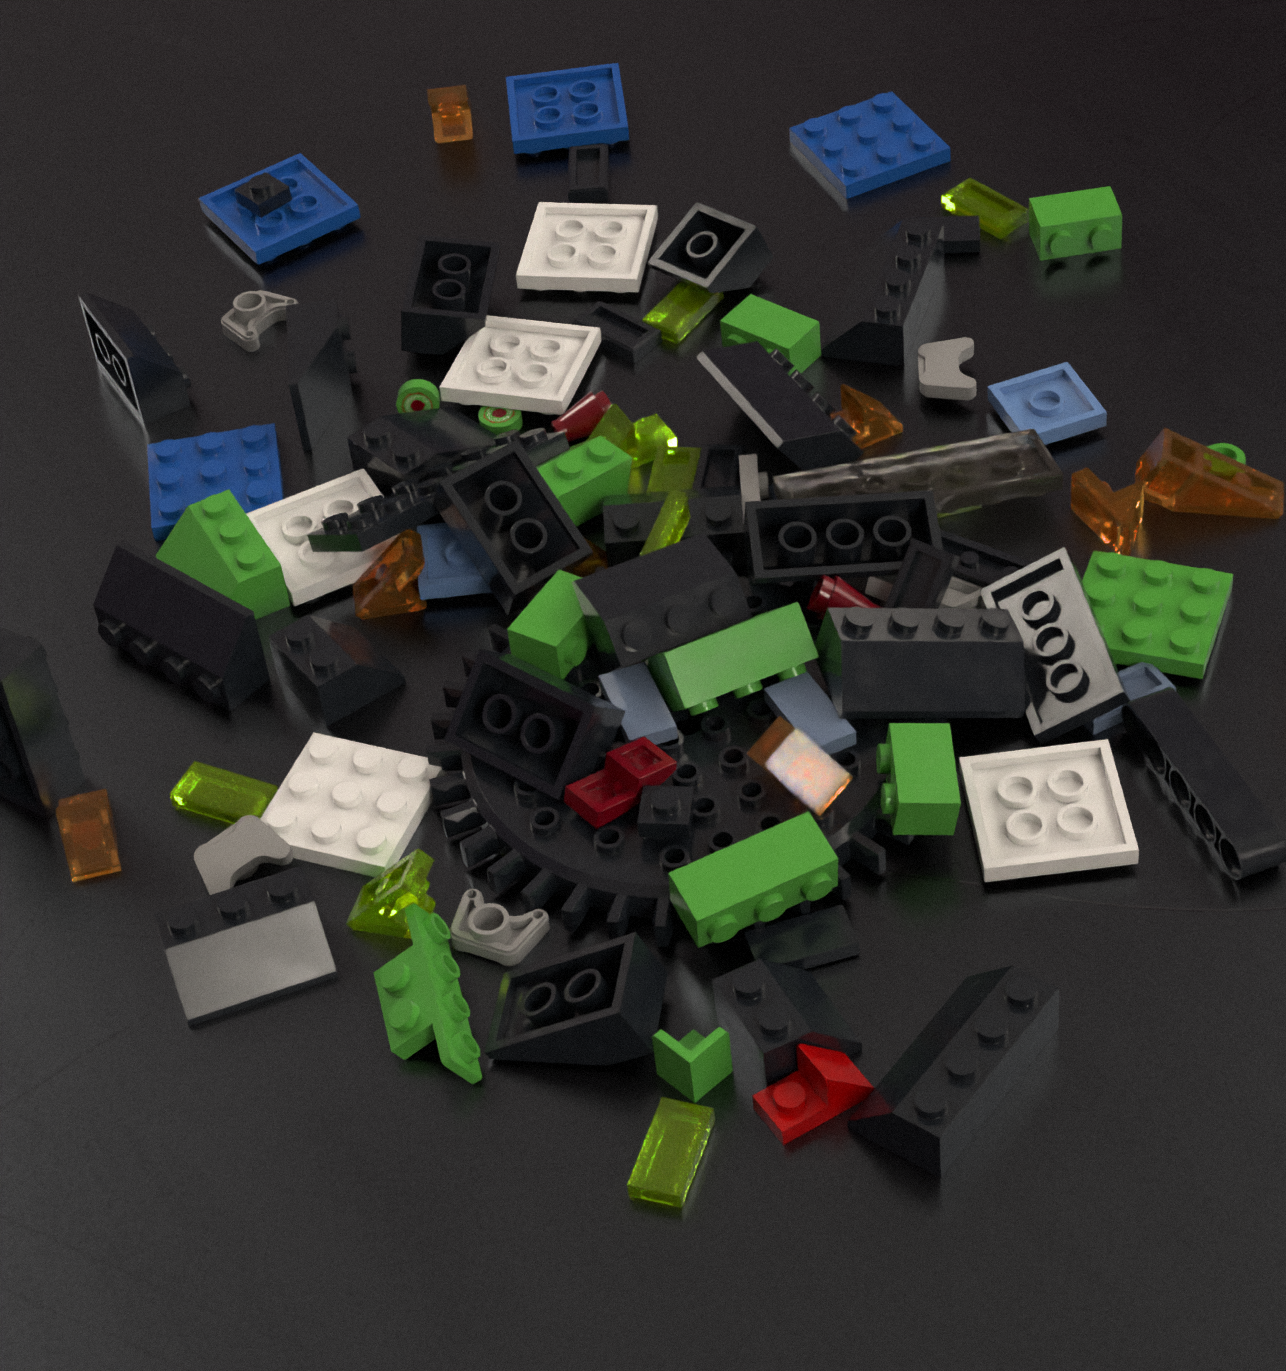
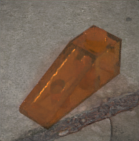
M1165 427L1136 463L1134 493L1151 503H1157L1172 511L1279 519L1283 514L1284 482Z

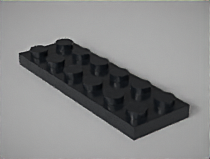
M537 428L520 435L518 429L501 433L494 437L495 444L487 448L483 445L468 449L460 454L462 460L454 464L452 462H445L427 469L428 477L419 481L417 478L409 479L392 487L393 494L384 498L382 495L373 496L357 504L358 511L349 515L344 512L325 518L321 521L323 528L307 535L313 552H363L440 514L433 504L439 481L515 440L519 441L536 466L570 449L565 432L546 433L545 428Z

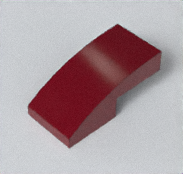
M645 736L607 752L603 770L565 787L564 803L597 829L641 802L643 785L660 786L676 770L677 761Z

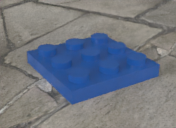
M618 63L506 77L514 154H536L543 150L569 149L571 146L599 143L614 144L618 141L630 140Z
M892 91L878 94L869 100L852 106L842 107L838 111L808 119L802 124L789 128L790 142L846 199L951 161L950 147Z
M301 153L199 198L202 212L257 265L271 261L287 251L306 245L324 234L341 229L346 224L361 218L359 205ZM266 172L290 187L292 200L261 218L237 203L235 189L249 182L251 178Z
M275 423L260 426L252 425L242 429L218 433L210 432L200 436L176 440L168 439L158 443L147 444L151 528L155 541L167 539L188 505L228 489L246 514L284 499L278 435Z

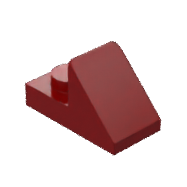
M798 1044L796 1046L798 1071L752 1095L753 1109L782 1145L789 1143L864 1101L874 1090L872 1084L844 1052Z

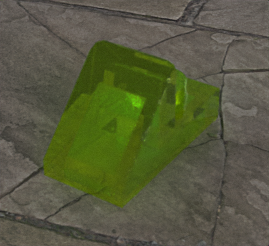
M617 404L610 406L587 439L590 440L600 435L632 457L631 469L678 450L676 436L656 413L632 423Z
M418 848L363 885L346 925L353 930L412 939L405 908L415 903L429 914L433 913L436 902L426 894L430 885L426 878L434 859Z

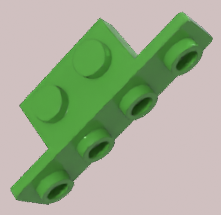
M413 903L405 908L413 945L373 972L391 1052L406 1060L436 1039L442 1064L474 1085L483 1078L478 1061L480 1048L472 1036L468 1021L470 1009L461 994L458 982L460 970L452 957L448 939L451 937L450 930L438 914H429Z

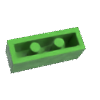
M808 811L669 872L670 900L698 948L711 942L721 943L729 940L739 930L758 921L767 922L774 920L787 908L805 900L815 901L826 896L832 888L838 886V857Z

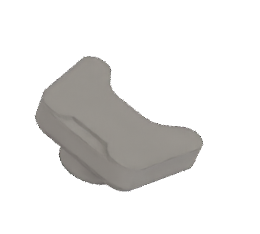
M263 290L241 293L233 301L234 308L228 311L221 319L223 333L248 352L256 351L260 348L259 335L272 324L286 320V305L298 304V301L294 298Z
M969 337L926 343L918 348L919 390L924 396L956 400H972L976 396V380L964 375L959 369L960 364L971 359L974 355V341Z
M254 815L241 817L222 833L199 846L194 853V861L210 895L233 888L237 880L249 878L257 871L261 863L283 866L289 864L293 859V852L289 844Z
M472 888L467 890L462 896L449 929L452 946L458 951L478 955L499 962L504 966H514L520 963L549 932L548 913L542 909H535L521 916H509L507 910L501 905L494 903L484 904L482 893Z

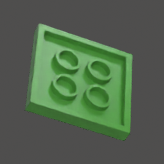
M1094 550L1082 583L1115 664L1133 666L1144 662L1153 664L1161 672L1203 679L1232 590L1233 574L1214 571L1209 568H1196L1167 563L1161 560H1148L1114 552L1107 553Z

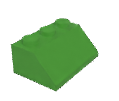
M600 435L571 446L570 449L535 467L577 527L603 513L606 496L627 494L632 457Z
M229 489L188 505L156 554L157 559L252 610L255 620L290 606L281 564Z
M798 602L643 659L641 662H645L659 692L672 711L688 708L690 715L694 716L719 706L716 700L717 696L733 691L735 699L763 689L760 680L776 673L780 682L803 674L807 671L804 663L819 656Z

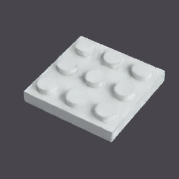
M539 202L516 272L517 289H534L538 291L574 290L576 292L611 291L616 293L639 292L658 220L657 205Z
M487 315L485 327L467 338L441 383V401L456 402L462 405H481L540 412L545 415H562L568 408L601 344L600 328Z
M364 468L246 514L281 564L288 596L294 606L418 557L417 544L407 530L363 552H313L307 535L323 528L322 520L344 512L349 515L358 511L357 504L373 496L382 495Z
M313 732L260 820L289 844L293 852V858L388 880L433 801L429 779L446 776L447 772L442 771V767L429 765L427 757Z
M1108 739L959 757V771L984 882L1138 864L1139 849Z

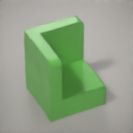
M721 1027L715 1029L706 1038L693 1029L679 1042L662 1029L652 1036L657 1074L694 1103L733 1071L729 1033Z

